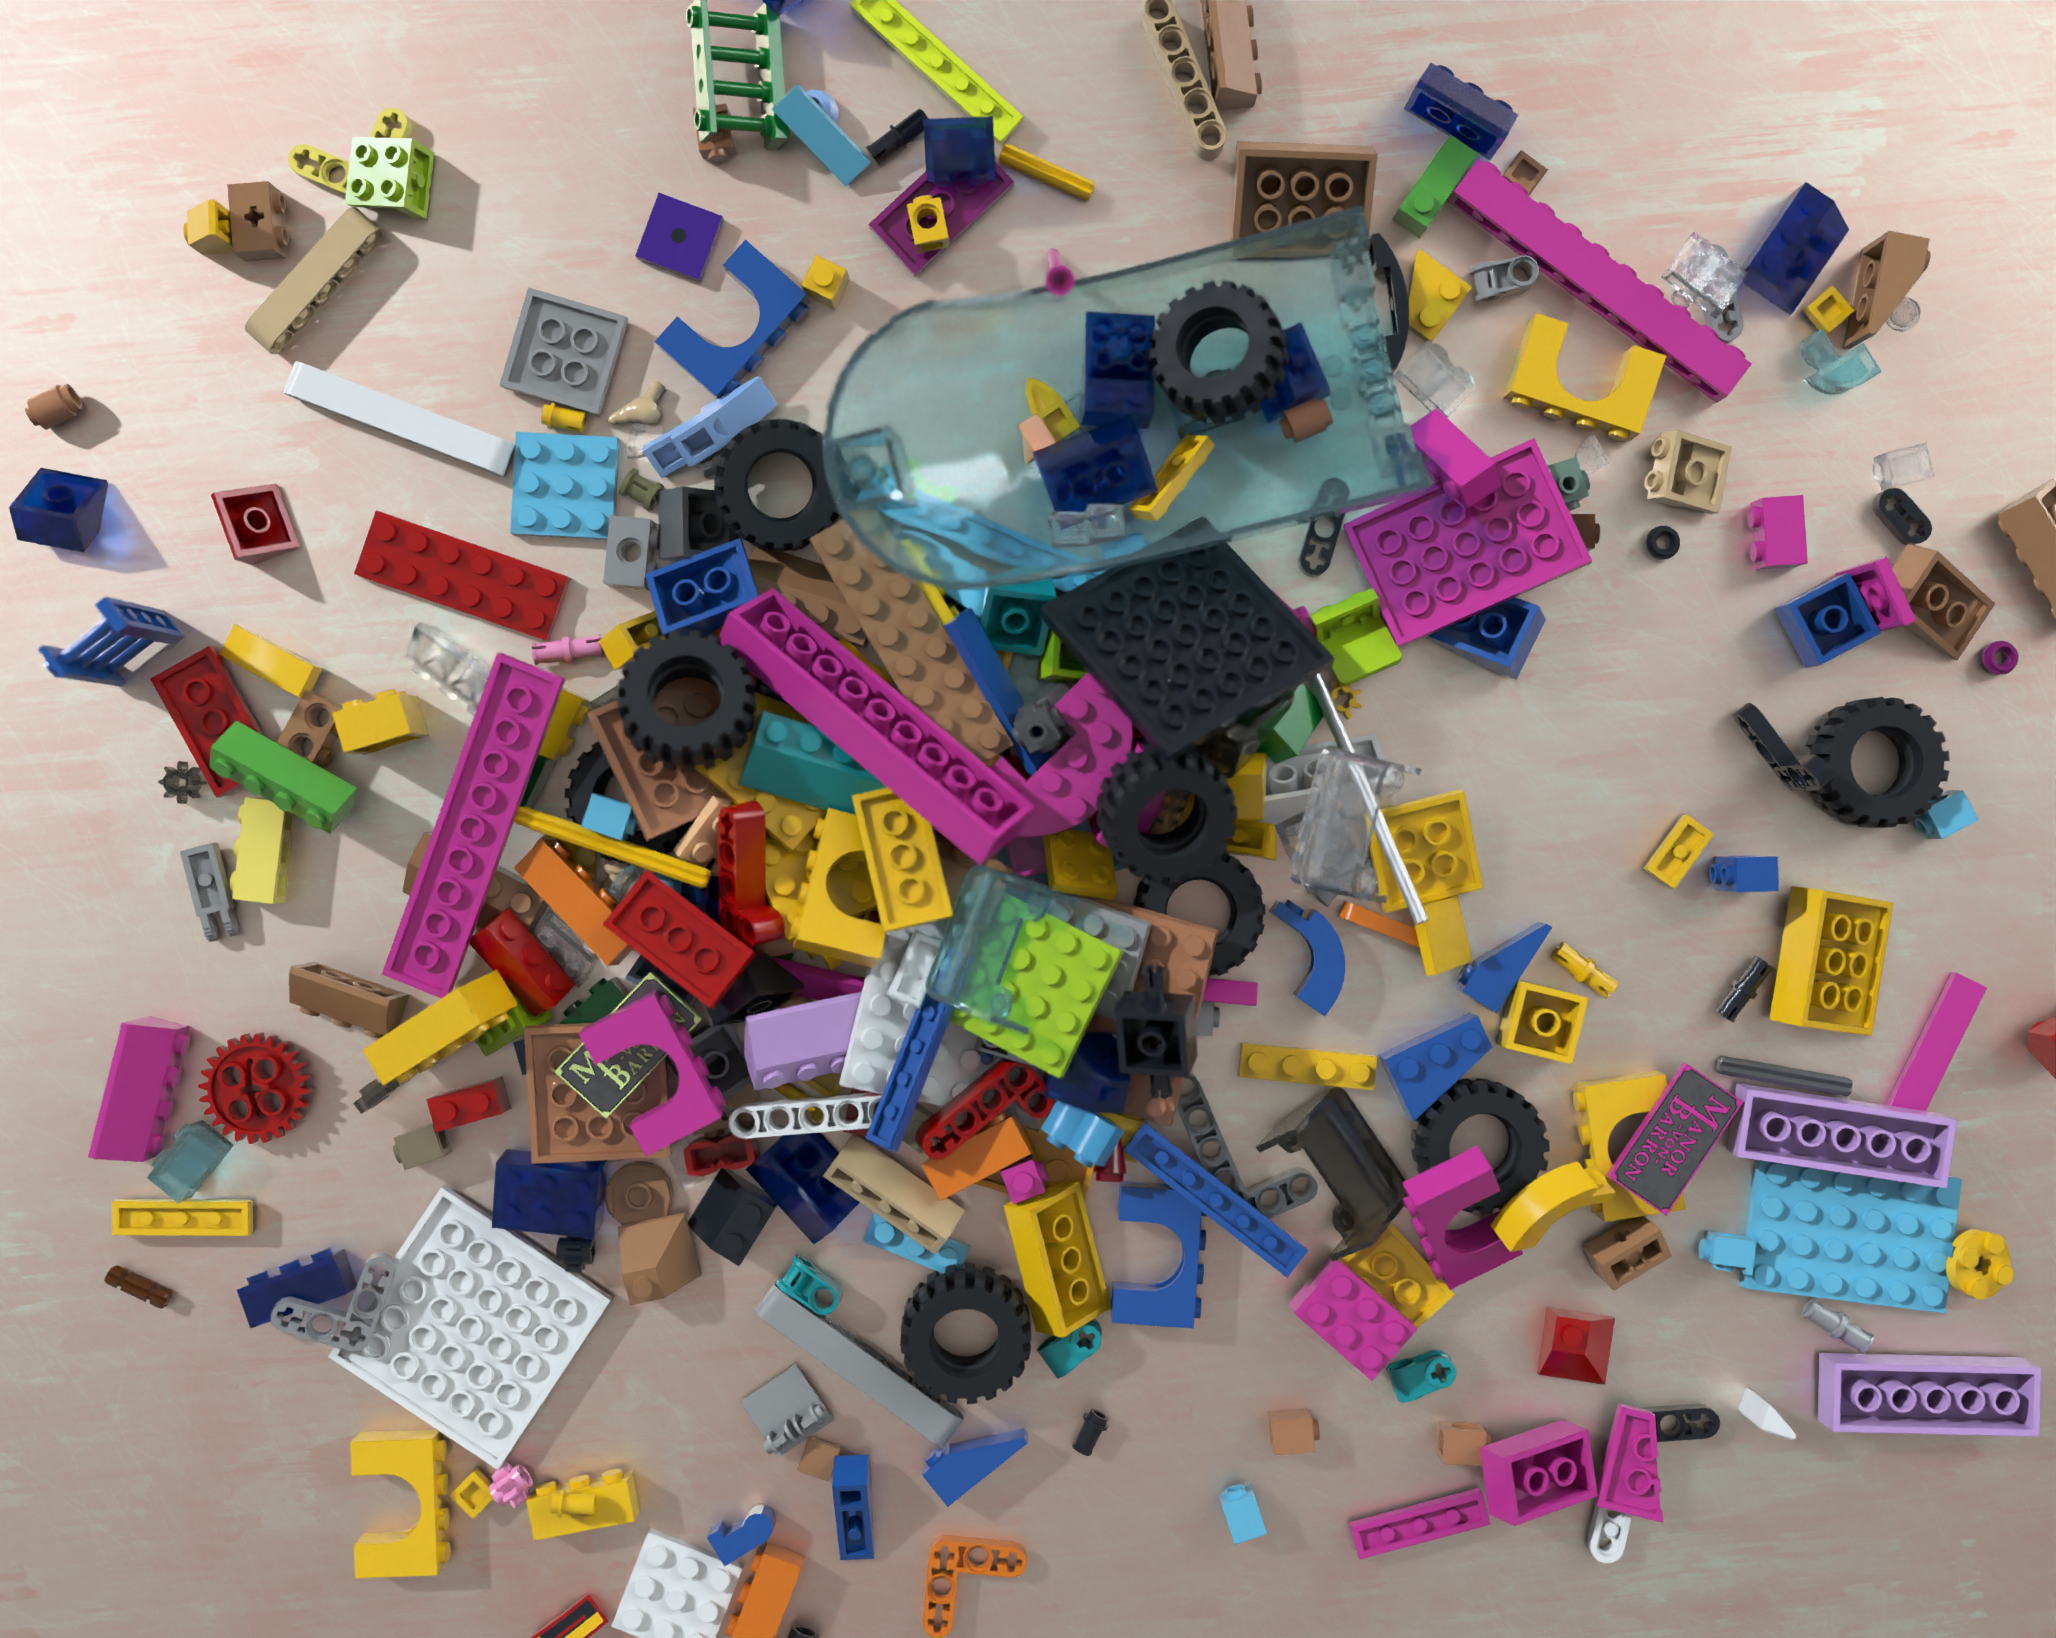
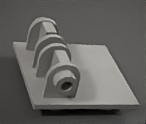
M797 1364L740 1401V1404L766 1440L763 1442L766 1452L768 1454L774 1452L777 1458L834 1421Z

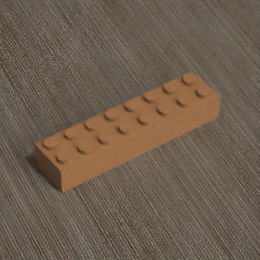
M871 504L864 506L811 537V545L900 694L983 763L1013 746L1014 744L979 689L964 660Z

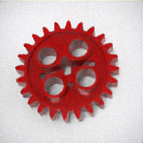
M264 1032L256 1033L253 1039L250 1033L241 1035L240 1041L237 1038L227 1040L228 1047L223 1045L216 1048L219 1057L212 1056L207 1058L208 1063L213 1068L201 1070V1074L209 1078L208 1082L198 1085L199 1088L207 1090L208 1095L199 1099L200 1102L210 1103V1107L205 1110L204 1115L214 1113L216 1118L211 1125L214 1127L223 1123L225 1126L222 1135L224 1136L235 1131L236 1142L243 1140L246 1135L249 1144L258 1142L259 1137L263 1143L272 1140V1134L277 1139L285 1136L284 1129L290 1131L296 1128L293 1119L301 1120L305 1118V1114L299 1108L311 1105V1102L305 1099L304 1095L313 1092L314 1089L305 1086L304 1081L311 1079L313 1075L302 1073V1069L309 1063L308 1061L300 1063L296 1061L301 1052L300 1050L290 1053L287 1051L290 1041H284L277 1045L278 1035L269 1036L266 1041ZM249 1059L253 1060L252 1065L248 1062ZM266 1060L271 1061L275 1067L273 1076L265 1072L264 1064ZM233 1067H236L241 1073L239 1083L232 1079L231 1070ZM252 1085H259L260 1091H253ZM273 1093L281 1098L282 1105L280 1109L272 1105L271 1096ZM240 1100L244 1101L248 1106L247 1116L239 1112L238 1103ZM260 1111L264 1114V1117H260Z

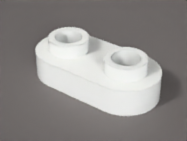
M1595 1505L1587 1538V1546L1591 1554L1599 1562L1609 1564L1621 1558L1624 1553L1632 1515L1617 1511L1609 1514L1606 1508ZM1602 1538H1609L1607 1545L1599 1546Z

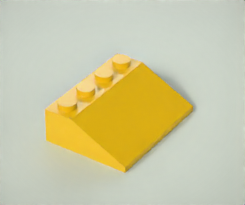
M1791 886L1769 1020L1801 1027L1872 1036L1894 903L1825 890Z

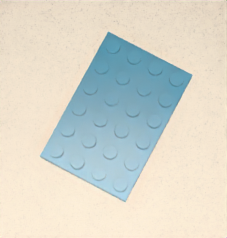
M1755 1160L1745 1233L1746 1236L1756 1241L1753 1274L1751 1276L1741 1272L1739 1286L1745 1289L1945 1313L1949 1288L1946 1260L1947 1256L1951 1258L1953 1256L1954 1246L1951 1245L1955 1240L1962 1179L1949 1176L1947 1188Z

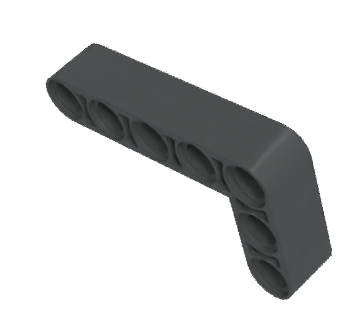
M1191 1072L1187 1079L1193 1081V1089L1189 1094L1179 1096L1177 1110L1201 1166L1215 1177L1225 1172L1232 1174L1233 1182L1228 1187L1269 1219L1311 1201L1317 1194V1182L1311 1173L1302 1167L1291 1168L1247 1188L1244 1187L1201 1084ZM1195 1110H1203L1207 1115L1206 1121L1200 1126H1193L1189 1123V1116ZM1215 1141L1219 1143L1220 1150L1217 1155L1206 1157L1202 1154L1203 1146L1207 1142ZM1299 1177L1307 1178L1309 1183L1306 1190L1299 1193L1292 1190V1183L1295 1179ZM1270 1190L1275 1191L1278 1196L1274 1204L1270 1206L1261 1204L1260 1200L1263 1193Z

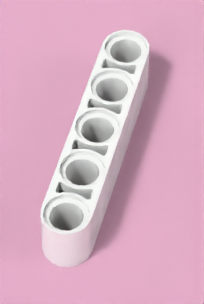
M868 1092L744 1103L731 1114L729 1127L735 1136L744 1139L866 1129L870 1127L876 1112L875 1104L880 1101L882 1094ZM847 1103L855 1105L859 1116L854 1120H847L841 1114L842 1105ZM812 1106L820 1108L824 1113V1120L819 1123L810 1121L806 1114L807 1109ZM778 1109L786 1111L790 1118L789 1124L785 1126L776 1124L772 1117L773 1111ZM747 1112L754 1117L755 1126L750 1129L742 1127L738 1121L740 1113Z

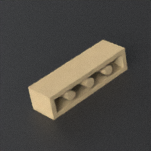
M856 1134L851 1135L823 1175L827 1180L934 1255L948 1240L965 1212L963 1208L958 1206L949 1197L940 1201L934 1188L923 1178L915 1176L901 1166L896 1159L888 1157L874 1147L869 1140L861 1138Z

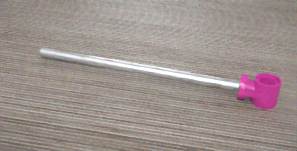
M1301 606L1293 609L1301 616L1303 625L1315 636L1314 626L1306 608ZM1320 673L1309 679L1311 687L1415 925L1422 924L1429 919Z

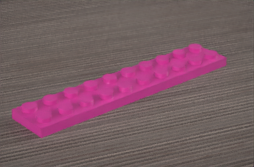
M504 653L496 654L382 975L439 998H443L452 992L470 944V938L474 933L566 678Z

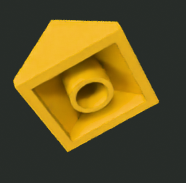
M1204 753L1217 766L1233 790L1236 798L1234 804L1237 807L1238 816L1236 820L1264 821L1267 753Z

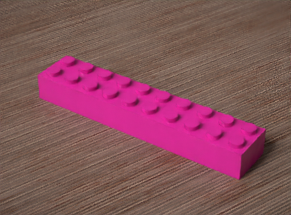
M774 588L728 614L719 636L721 638V646L724 647L726 644L733 646L737 650L738 658H744L749 671L980 866L1020 834L1035 806Z

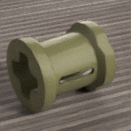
M633 468L622 481L619 494L623 497L630 496L642 503L645 510L651 511L658 503V491L664 490V485L659 482L657 484L652 483L640 476L639 471Z

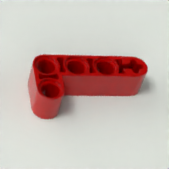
M754 800L723 807L718 817L719 919L721 926L750 948L779 940L785 934L783 918L776 909L766 904V819L764 810L760 803Z
M1002 1058L924 1122L916 1132L915 1142L931 1159L942 1160L951 1155L1011 1103L1014 1102L1017 1107L1029 1116L1040 1119L1049 1115L1054 1106V1098L1032 1067L1024 1063ZM1015 1067H1020L1018 1078L1014 1081H1009L1010 1071ZM993 1089L994 1095L991 1101L982 1103L983 1094L987 1090ZM1035 1093H1039L1038 1103L1033 1107H1029L1030 1097ZM967 1111L966 1121L956 1126L955 1119L957 1115ZM944 1126H947L950 1130H952V1133L948 1134V1131L944 1129ZM936 1135L938 1143L933 1146L931 1139Z

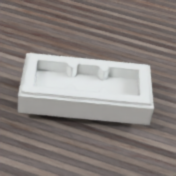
M915 929L887 995L920 1008L948 943Z

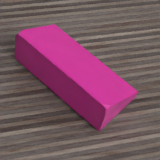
M1207 978L1202 1001L1256 1006L1258 983Z

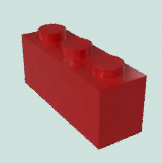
M509 908L488 919L470 938L471 947L493 971L498 970L507 987L534 1017L556 1006L576 985Z

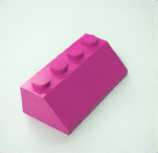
M152 1016L122 1022L88 1158L144 1162L157 1157L162 1151L165 1143V1135L163 1134L165 1122L171 1117L174 1107L173 1102H171L173 1090L178 1086L182 1076V1070L179 1069L181 1058L187 1052L190 1044V1037L187 1036L190 1026Z

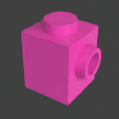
M1033 1153L1001 1169V1175L1013 1204L1045 1192L1044 1182L1048 1181L1049 1178L1043 1162H1036Z

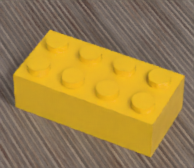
M495 970L455 989L364 1048L362 1052L383 1086L397 1079L399 1084H402L417 1075L418 1072L421 1074L435 1066L442 1058L445 1059L459 1051L464 1044H468L481 1037L488 1029H492L508 1020L507 1012L518 1006V1003L498 970Z

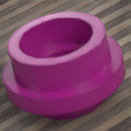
M2006 641L1990 643L1982 654L1984 667L1995 675L2011 672L2016 667L2019 659L2016 648ZM1997 652L2002 655V662L2000 664L1995 661V654Z

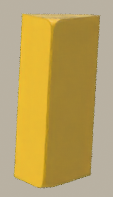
M1245 820L1232 821L1236 829L1233 838L1226 839L1225 842L1228 848L1224 853L1276 861L1275 824Z

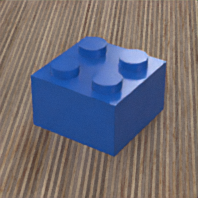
M1849 572L1835 576L1774 608L1805 668L1822 665L1881 634Z

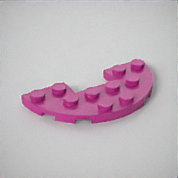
M1089 672L1053 706L1059 709L1063 719L1076 733L1027 781L1003 756L990 767L993 772L1035 806L1020 834L1017 835L1019 837L1054 834L1073 827L1090 817L1097 811V796L1104 795L1100 788L1105 777L1111 778L1113 775L1110 770L1116 762L1124 763L1127 760L1126 754L1131 751L1132 722Z

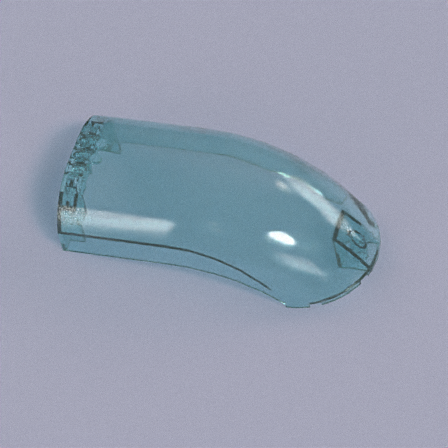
M1362 206L1150 263L1074 280L1072 290L1061 296L1051 293L1047 286L977 297L936 301L931 299L914 305L889 318L891 321L874 334L870 333L853 352L837 379L827 406L828 415L825 431H823L826 478L842 518L859 541L883 563L909 578L941 588L956 590L986 589L1048 581L1136 565L1425 493L1430 485L1422 452H1416L1410 423H1404L1375 303L1374 292L1376 282L1368 254L1370 237ZM1224 280L1233 281L1238 289L1244 284L1252 288L1256 295L1261 294L1271 309H1273L1286 334L1289 364L1282 366L1286 373L1283 383L1280 385L1276 383L1274 385V389L1277 392L1271 401L1265 398L1260 403L1262 409L1255 414L1249 410L1243 413V420L1234 422L1229 417L1226 418L1225 424H1213L1210 418L1203 423L1194 420L1191 414H1183L1169 400L1158 383L1101 399L1091 363L1152 346L1149 342L1153 330H1159L1160 327L1156 321L1162 312L1165 314L1169 312L1170 307L1168 304L1175 297L1178 300L1186 296L1185 290L1193 286L1196 291L1203 288V283L1214 281L1217 286H1221ZM1225 328L1208 334L1199 342L1192 354L1190 363L1192 374L1201 378H1216L1232 371L1246 354L1249 343L1247 333L1239 329ZM1030 377L1040 380L1054 389L1063 399L1081 427L1051 447L1045 454L1026 465L1023 438L1018 425L1032 417L1026 398V381ZM1313 398L1316 401L1324 398L1330 410L1333 424L1327 426L1326 431L1296 444L1292 438L1286 440L1279 424V420L1284 419L1283 411ZM1186 434L1209 436L1215 447L1207 456L1206 462L1189 479L1186 488L1169 505L1165 515L1159 518L1158 521L1135 519L1128 508Z

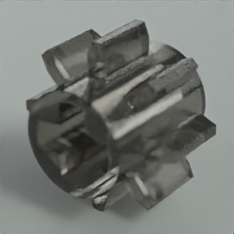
M178 761L177 769L165 766L166 774L163 779L158 781L166 790L163 797L173 798L177 795L176 800L178 804H187L188 796L196 799L201 798L198 791L201 785H206L207 782L201 780L199 776L200 768L192 767L188 770L189 765L185 761ZM180 779L186 780L185 786L179 785Z

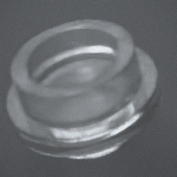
M1904 297L1886 320V323L1893 330L1901 332L1913 328L1920 319L1921 311L1919 304L1909 297Z

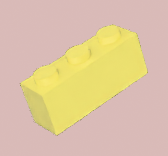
M245 797L244 803L239 808L238 821L241 824L240 837L236 839L234 845V855L237 857L236 871L232 873L230 878V889L233 891L232 899L267 904L285 903L296 815L279 809L275 803L267 799Z

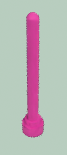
M1052 248L1047 252L1049 269L1045 275V282L1051 293L1061 296L1072 290L1074 275L1072 270L1062 263L1060 252Z

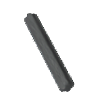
M1719 1056L1716 1065V1071L1727 1076L1842 1096H1849L1852 1091L1853 1082L1847 1077L1727 1056Z

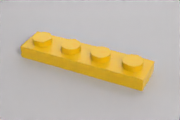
M1241 1042L1238 1076L1374 1090L1377 1056Z
M117 1199L112 1201V1235L249 1236L253 1234V1200Z

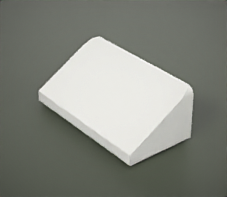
M1746 1387L1739 1406L1740 1412L1761 1430L1795 1440L1796 1434L1777 1411L1757 1393Z

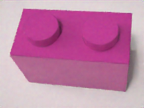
M1803 495L1766 497L1751 502V507L1747 513V521L1753 531V541L1750 544V558L1755 562V570L1793 568L1807 564Z

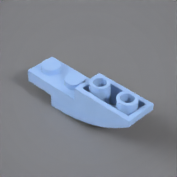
M758 375L732 392L702 407L701 413L647 443L643 446L642 451L659 476L663 478L686 464L692 467L727 445L737 433L765 417L777 406V402Z

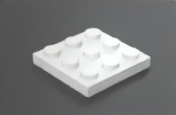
M650 1528L611 1627L639 1638H716L744 1564L734 1560L724 1566L717 1553Z

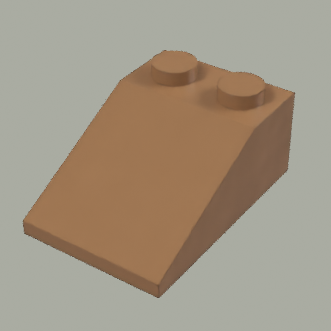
M1887 231L1861 250L1851 307L1855 311L1848 317L1843 349L1849 350L1874 336L1927 269L1931 258V252L1928 251L1930 238Z
M1907 544L1892 569L1916 621L1902 627L1951 659L1958 661L1995 603L1939 551Z

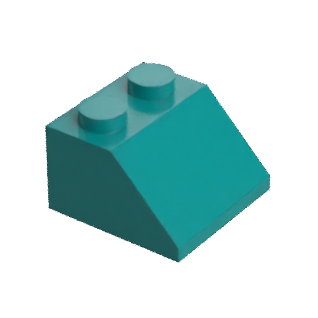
M1017 571L987 585L979 622L995 650L1033 655L1043 654L1049 627L1039 616L1040 606L1057 597L1052 576Z

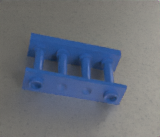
M105 596L95 604V607L102 614L99 617L100 622L66 649L43 645L38 650L46 659L43 661L46 669L57 678L122 687L127 682L117 670L154 641L175 645L185 636L164 610Z

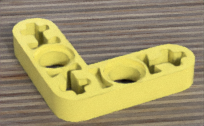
M386 108L377 117L370 137L381 138L384 136L385 138L409 139L412 131L411 122L399 109ZM397 120L401 124V128H394L391 132L387 125L389 122L395 123ZM300 144L292 148L288 156V163L297 175L346 196L350 162L306 144ZM309 156L312 161L320 165V170L318 171L309 165L303 167L299 163L300 159H307ZM338 166L343 167L346 173L343 181L331 183L329 180L331 169Z

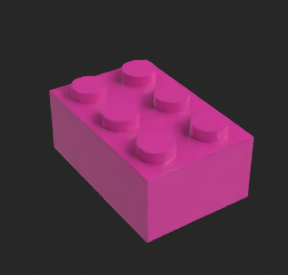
M1335 1253L1330 1255L1289 1302L1293 1313L1371 1381L1375 1379L1417 1330L1406 1315Z
M1559 1420L1479 1447L1489 1514L1513 1526L1598 1496L1589 1431L1586 1428L1565 1420Z

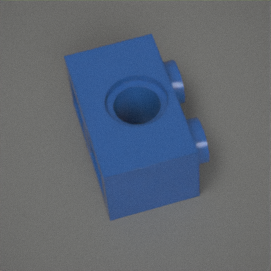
M1714 856V864L1710 866L1711 883L1715 885V890L1779 891L1778 856Z

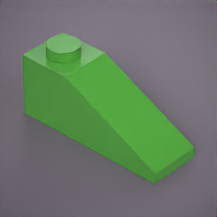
M1450 135L1401 204L1392 220L1420 239L1478 153Z

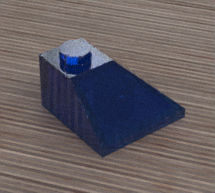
M1086 1031L1063 1079L1057 1078L1050 1073L1048 1074L1044 1095L1047 1098L1092 1113H1123L1131 1080L1130 1074L1120 1073L1117 1033Z

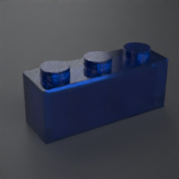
M331 1247L311 1254L312 1260L300 1264L299 1259H295L278 1266L280 1272L268 1275L267 1270L247 1277L248 1283L237 1289V1293L250 1329L270 1322L273 1308L282 1298L295 1297L320 1304L346 1295L355 1289L357 1283L345 1249L332 1253ZM287 1307L285 1312L279 1311V1313H282L284 1317L292 1314L294 1309Z

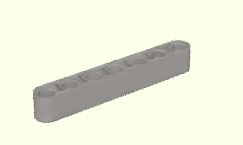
M776 1282L773 1283L755 1308V1313L764 1322L934 1444L944 1447L964 1420L962 1413L940 1396L936 1398L929 1394L928 1387L925 1385L920 1387L913 1380L914 1377L829 1316L816 1314L798 1300L786 1295L777 1287Z

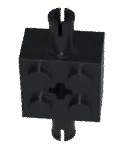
M1154 964L1143 967L1141 970L1144 992L1124 991L1115 1010L1120 1073L1150 1075V1095L1158 1099V1090H1161V1099H1165L1173 1094L1171 1077L1189 1078L1197 1059L1194 995L1165 993L1164 967L1157 965L1156 973H1154Z

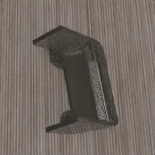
M1333 1087L1323 1092L1287 1116L1256 1146L1259 1153L1277 1144L1289 1153H1295L1303 1148L1339 1201L1333 1210L1332 1222L1343 1239L1329 1255L1332 1262L1374 1245L1405 1206L1402 1201L1403 1198L1407 1197L1402 1182L1406 1181L1350 1096L1340 1087Z

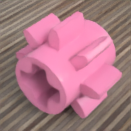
M507 1462L491 1476L494 1482L489 1485V1490L494 1500L501 1506H505L510 1502L511 1506L516 1508L527 1500V1497L531 1494L528 1488L533 1485L532 1478L526 1468L520 1464L512 1468L510 1463Z

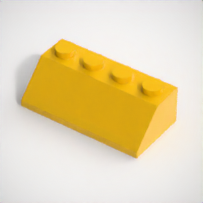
M1080 1182L1045 1188L1044 1193L1015 1204L1010 1201L1003 1205L1036 1332L1064 1338L1111 1309Z

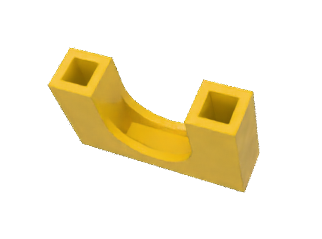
M1536 313L1528 321L1503 398L1512 400L1511 404L1520 409L1530 410L1533 407L1544 411V416L1554 420L1567 418L1576 421L1575 425L1584 430L1595 431L1597 428L1608 432V437L1617 441L1626 442L1628 439L1631 440L1641 434L1666 355L1633 345L1624 352L1613 388L1608 396L1596 401L1581 400L1572 396L1564 389L1557 375V359L1569 323Z
M828 808L824 819L818 818L815 825L813 838L819 839L816 851L810 849L805 870L811 871L809 882H802L797 900L798 903L803 904L801 916L794 915L789 935L795 937L793 945L795 949L875 968L881 958L886 933H883L882 925L850 917L842 913L833 905L826 890L827 874L836 866L853 861L867 863L857 817L854 814Z
M1656 1070L1576 1082L1577 1092H1573V1103L1576 1112H1580L1582 1125L1578 1126V1136L1581 1145L1586 1148L1587 1159H1583V1169L1596 1167L1616 1192L1609 1202L1589 1205L1591 1212L1595 1213L1604 1222L1661 1214V1212L1606 1176L1613 1166L1608 1154V1140L1613 1128L1620 1120L1629 1115L1649 1112L1667 1086L1666 1074ZM1683 1192L1669 1212L1686 1210Z
M437 1429L360 1432L350 1441L351 1476L395 1475L403 1478L414 1487L419 1496L421 1515L418 1524L405 1531L364 1533L354 1544L355 1578L437 1576L449 1562L451 1556L450 1542H446L445 1529L448 1528L450 1520L449 1509L444 1506V1495L448 1491V1475L443 1474V1461L446 1460L447 1456L446 1440H442V1433Z

